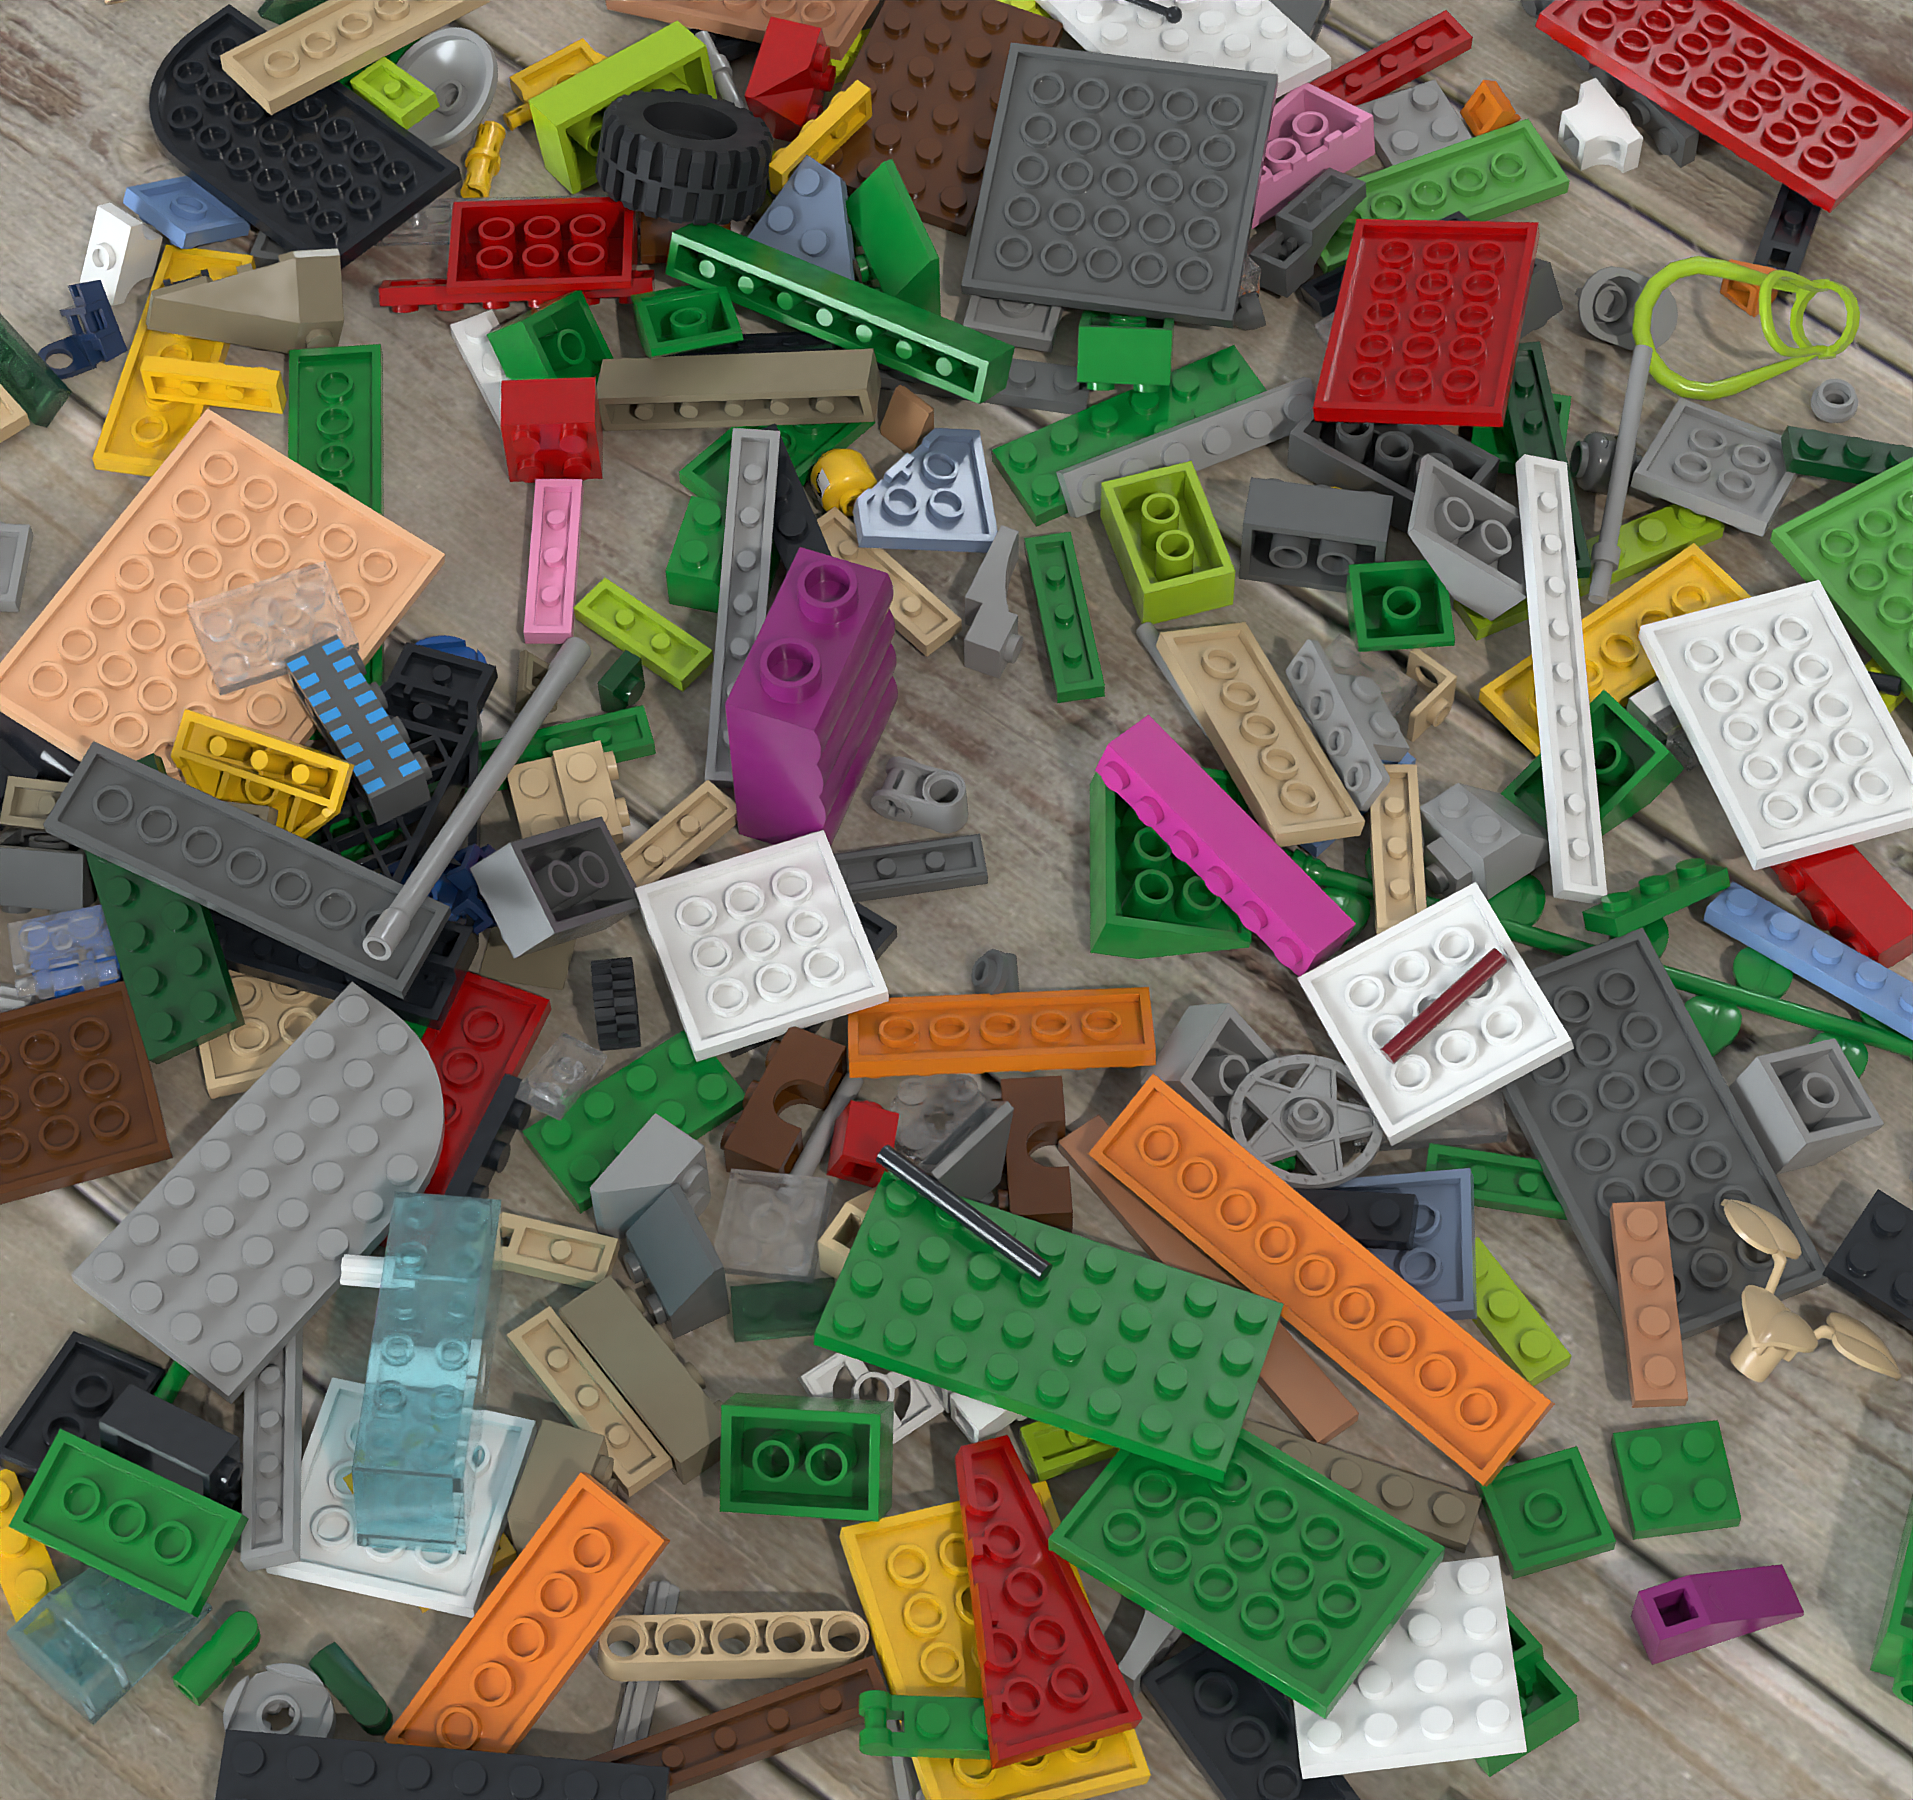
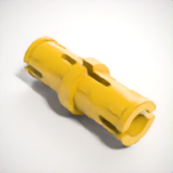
M485 121L484 125L482 123L479 124L474 147L467 153L465 159L467 173L460 190L462 198L466 201H487L493 177L499 173L501 167L500 150L506 136V131L501 124L495 121Z

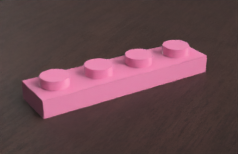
M535 479L523 632L525 644H564L568 638L574 635L575 615L573 607L576 605L584 495L582 479Z

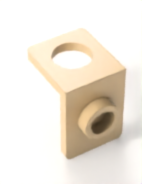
M1418 648L1412 649L1409 652L1406 676L1410 681L1429 693V695L1410 713L1407 738L1412 742L1431 725L1437 727L1445 720L1452 708L1457 682L1455 674ZM1420 666L1431 671L1438 684L1429 681L1423 675Z

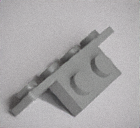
M1308 639L1286 668V675L1344 787L1358 810L1367 811L1390 782V777L1381 760L1400 762L1410 748L1400 731L1398 722L1386 705L1379 686L1374 682L1373 678L1335 673L1319 641Z

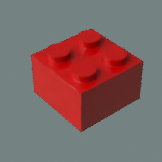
M595 377L502 380L500 426L510 482L535 483V479H582V481L587 479H603V430Z

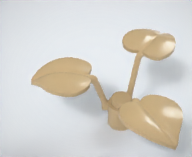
M1724 1199L1721 1202V1205L1724 1206L1725 1215L1735 1232L1754 1248L1771 1254L1774 1260V1268L1766 1288L1748 1285L1742 1292V1307L1748 1333L1730 1354L1731 1362L1742 1374L1756 1382H1764L1782 1359L1790 1362L1798 1352H1813L1818 1346L1817 1340L1827 1338L1831 1339L1835 1348L1851 1361L1870 1370L1890 1376L1896 1381L1902 1377L1887 1346L1874 1331L1861 1321L1846 1314L1832 1312L1826 1318L1828 1325H1822L1813 1331L1804 1319L1785 1307L1774 1295V1292L1785 1268L1786 1257L1798 1259L1802 1253L1797 1238L1785 1223L1763 1208L1738 1200Z

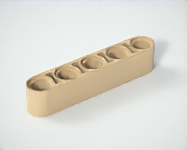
M849 1611L622 1615L614 1617L600 1635L597 1662L605 1676L621 1682L814 1677L863 1659L868 1645L869 1630L862 1617ZM836 1636H845L853 1641L856 1648L847 1652L838 1651L832 1647L829 1640ZM782 1637H790L800 1644L801 1649L797 1652L786 1653L779 1650L774 1641ZM734 1638L743 1642L747 1649L739 1654H730L724 1651L719 1643L724 1639ZM622 1640L633 1644L637 1651L630 1656L622 1657L612 1653L608 1647L612 1643ZM670 1640H683L689 1644L692 1650L685 1655H673L666 1650L664 1644Z

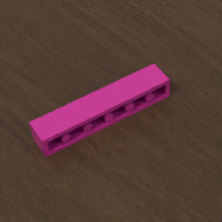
M1147 715L1108 743L1095 769L1102 777L1106 786L1112 791L1117 792L1136 811L1138 818L1145 825L1151 827L1170 846L1173 854L1181 861L1186 862L1204 880L1210 892L1220 897L1239 916L1242 924L1248 930L1255 932L1274 952L1281 964L1289 967L1300 977L1318 967L1342 947L1356 923L1150 715Z

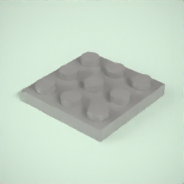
M1679 398L1634 471L1630 487L1646 492L1652 497L1662 498L1688 508L1696 514L1706 515L1736 527L1740 531L1750 532L1763 537L1798 474L1786 472L1781 435Z

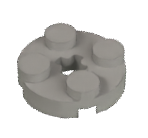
M276 1663L266 1666V1671L257 1673L251 1679L249 1675L246 1676L233 1688L224 1707L223 1724L225 1732L226 1729L322 1738H333L335 1733L336 1713L330 1693L314 1672L296 1664ZM281 1708H288L289 1717L293 1722L289 1727H284L281 1731H273L271 1723L266 1721L269 1714L278 1715Z

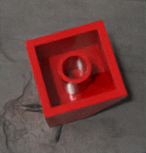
M771 16L744 97L748 109L753 112L754 117H760L765 122L773 138L792 142L799 136L801 129L809 120L816 119L823 113L822 99L824 93L831 92L834 86L836 66L832 65L830 59L831 49L826 45L822 28Z

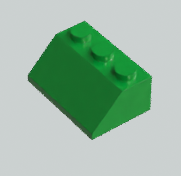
M893 159L884 161L846 201L848 223L851 225L855 255L853 264L857 278L860 283L867 282L868 286L941 316L939 256Z

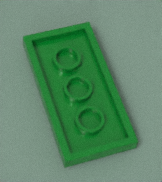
M875 422L776 426L780 431V435L803 486L810 480L813 466L824 453L833 449H846L871 428ZM767 426L731 427L679 471L680 483L700 498L727 503L733 428L760 430Z
M682 1030L523 1130L522 1134L524 1142L581 1214L593 1206L590 1193L591 1185L655 1113L697 1140L744 1110L743 1100L745 1092L716 1056L696 1062L685 1030Z
M60 1429L8 1527L198 1618L249 1518Z

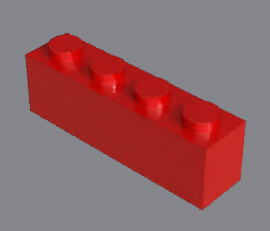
M1853 844L1770 866L1778 875L1779 881L1786 892L1793 896L1796 895L1808 908L1815 924L1823 931H1828L1843 944L1888 969L1913 954L1912 908Z

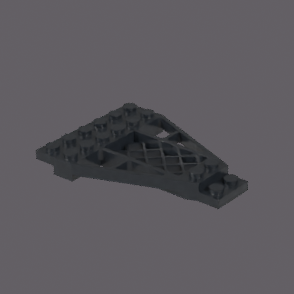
M406 642L388 680L380 686V689L388 703V709L385 711L389 718L392 719L398 716L409 735L410 743L407 746L412 754L420 751L423 756L431 755L441 758L443 761L430 767L432 778L426 780L427 785L439 781L431 800L380 826L376 822L366 825L360 813L368 809L360 796L353 799L349 791L352 783L349 782L344 798L346 802L342 804L340 813L305 840L342 856L341 852L367 842L372 855L357 860L355 863L372 871L379 868L383 876L404 885L445 825L461 790L465 787L470 788L481 771L482 723L480 713L498 678L496 666ZM328 745L320 750L334 755ZM354 816L359 828L333 839L329 830L331 825ZM481 816L468 834V846L475 843L480 848ZM420 820L411 837L406 825ZM399 828L405 841L379 851L373 839ZM452 858L443 873L447 874L448 871L460 867L461 864ZM401 859L393 877H391L386 865ZM209 908L228 970L335 1000L353 982L388 1007L402 1020L439 1031L479 949V934H475L473 928L475 920L468 914H466V925L448 920L406 996L402 999Z

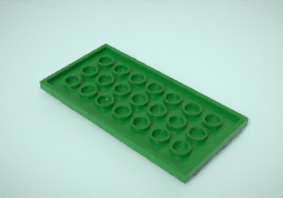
M884 1171L816 1328L813 1345L1223 1483L1283 1309V1303L961 1197L1052 1264V1269L1047 1277L1039 1282L897 1176Z

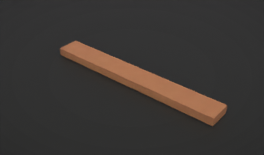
M1099 1114L1058 1141L1060 1153L1153 1261L1253 1293L1088 1154L1110 1127ZM1278 1321L1258 1383L1307 1440L1325 1445L1357 1422L1359 1412Z

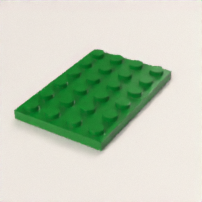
M1243 1428L1240 1431L1223 1483L1120 1449L1048 1538V1550L1054 1551L1064 1560L1324 1719L1328 1717L1444 1559L1445 1547Z

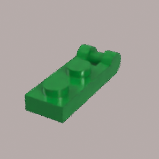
M869 1690L859 1695V1715L864 1717L865 1729L859 1732V1750L863 1754L871 1756L991 1760L983 1698L891 1695L883 1690ZM887 1720H901V1732H892L888 1729Z

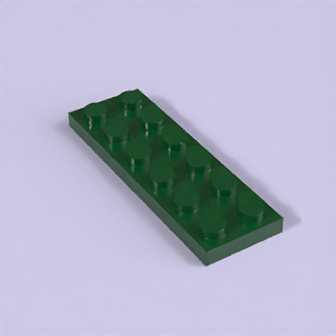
M154 753L137 760L167 775L162 758ZM84 850L148 1060L155 1064H160L245 1025L209 908Z

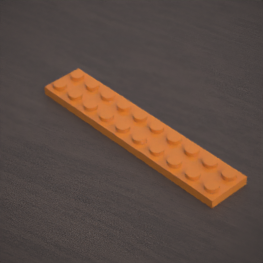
M1155 1074L1150 1076L1088 1153L1254 1294L1283 1303L1280 1316L1483 1486L1487 1487L1555 1405L1549 1398Z

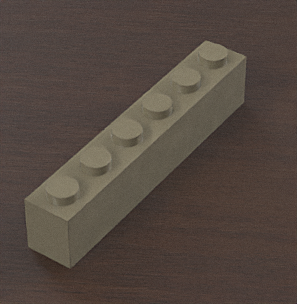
M874 349L670 356L651 359L648 357L603 359L597 383V393L604 431L770 426L774 423L776 425L875 422L881 377Z

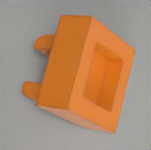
M1483 80L1460 111L1475 137L1519 122L1521 119L1519 114H1515L1516 111L1511 105L1510 100L1505 96L1498 83L1490 80Z

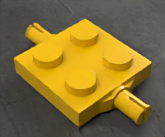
M581 38L510 76L511 89L524 104L503 114L506 126L513 131L515 128L532 120L533 117L528 100L608 57L594 51L584 38Z

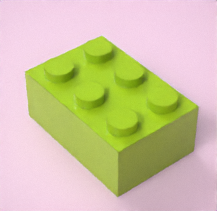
M1192 461L1101 482L1100 517L1141 624L1146 622L1157 624L1233 605L1236 571Z

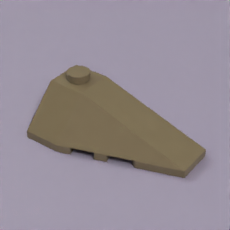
M338 248L291 251L278 255L280 262L254 270L251 263L236 267L238 274L213 281L210 277L202 276L151 291L146 318L147 328L289 354V350L338 347L344 324L341 263Z

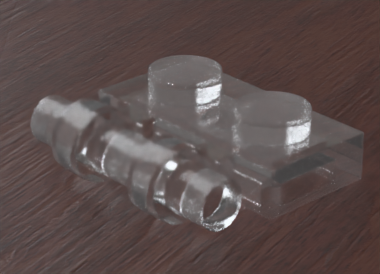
M101 905L7 924L12 962L16 975L34 972V976L15 979V987L19 999L38 995L40 1000L55 997V991L83 986L85 990L99 988L100 982L119 978L116 959L97 962V959L116 955ZM79 963L78 967L52 972V968Z

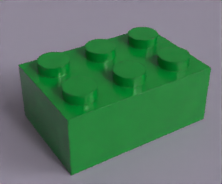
M736 1392L721 1405L720 1512L879 1522L892 1508L894 1401Z

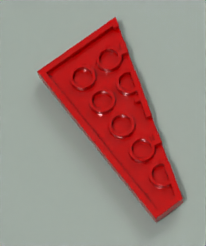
M1004 1435L961 1446L955 1455V1465L992 1770L1135 1729L1143 1717L1069 1562L1061 1558L1054 1551L1048 1550V1538L1054 1531L1009 1436Z

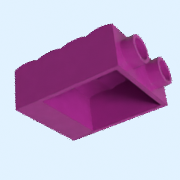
M802 547L799 548L725 702L738 832L740 835L776 845L824 830L831 847L898 699L897 684L892 676L897 663L896 653L891 643L895 633V622L889 609L893 601L894 591L888 573Z

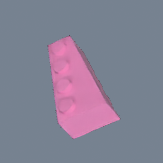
M1309 83L1290 91L1279 101L1273 110L1251 229L1280 212L1288 205V202L1297 197L1329 167L1345 173L1375 155L1373 115Z

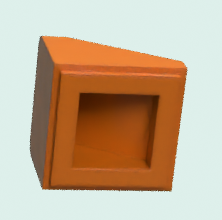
M1733 259L1729 260L1730 262L1765 274L1777 270ZM1723 278L1720 293L1750 316L1755 317L1759 314L1760 286ZM1772 289L1771 303H1773L1777 297V289Z

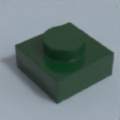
M625 650L597 684L602 711L611 713L624 710L628 705L632 706L640 699L645 689L642 660L640 657Z

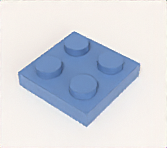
M188 176L126 188L123 204L138 214L143 222L152 225L165 235L171 244L181 249H192L199 245L224 242L227 239L246 236L249 233L250 222Z

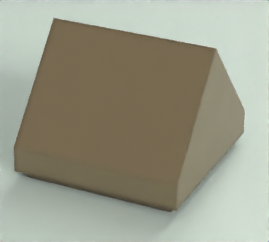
M527 650L520 652L514 713L521 712L548 672L550 665ZM557 702L549 713L557 710Z

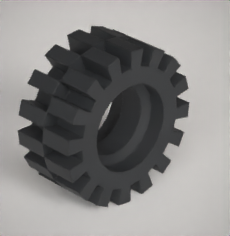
M632 957L591 961L594 1011L600 1051L641 1047Z

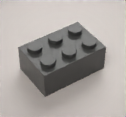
M1251 477L1243 520L1239 579L1346 593L1348 565L1380 563L1386 560L1393 496L1378 494L1373 491L1360 492L1337 489L1321 484L1307 485L1284 482L1276 478L1261 479Z
M602 816L510 842L470 868L478 885L479 892L485 899L500 929L501 936L508 945L514 959L605 930L640 909L634 890L637 886Z

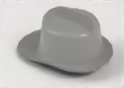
M1609 266L1595 272L1587 279L1583 288H1577L1575 293L1579 298V317L1586 331L1604 341L1628 350H1634L1635 342L1632 335L1634 307L1650 278L1628 269ZM1668 288L1662 291L1652 310L1650 331L1655 349L1670 338L1677 324L1678 309L1676 299Z

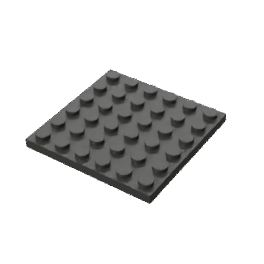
M1011 42L961 282L962 293L1123 315L1145 316L1146 318L1162 320L1174 318V321L1233 329L1278 88V74Z

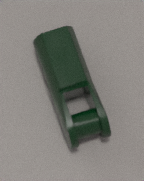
M336 1642L321 1649L311 1659L308 1665L312 1671L320 1678L339 1703L346 1707L350 1715L367 1734L379 1736L391 1728L393 1714L384 1699Z

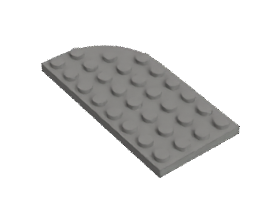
M351 982L73 1271L71 1275L74 1283L232 1404L341 1286V1263L344 1254L369 1256L408 1214L430 1183L443 1147L445 1109L441 1084L435 1065L419 1037L393 1011L358 985Z

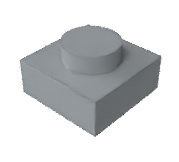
M1442 836L1426 846L1424 856L1425 882L1434 893H1441L1447 898L1471 885L1473 870Z

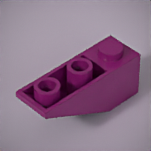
M1780 1564L1691 1574L1638 1591L1631 1619L1649 1660L1654 1665L1804 1615V1610L1783 1565Z

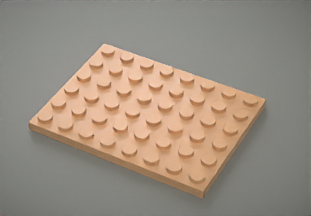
M207 408L1 661L0 712L80 762L93 741L135 761L154 753L162 758L167 775L185 784L187 783L181 769L176 767L171 758V752L185 709L257 729L305 745L317 727L291 686L284 659L337 634L346 650L355 648L364 666H366L443 566L445 554Z

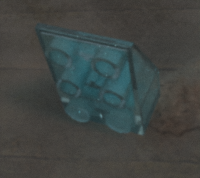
M91 1567L47 1593L6 1632V1635L18 1657L93 1726L213 1608L206 1602L199 1617L196 1618Z

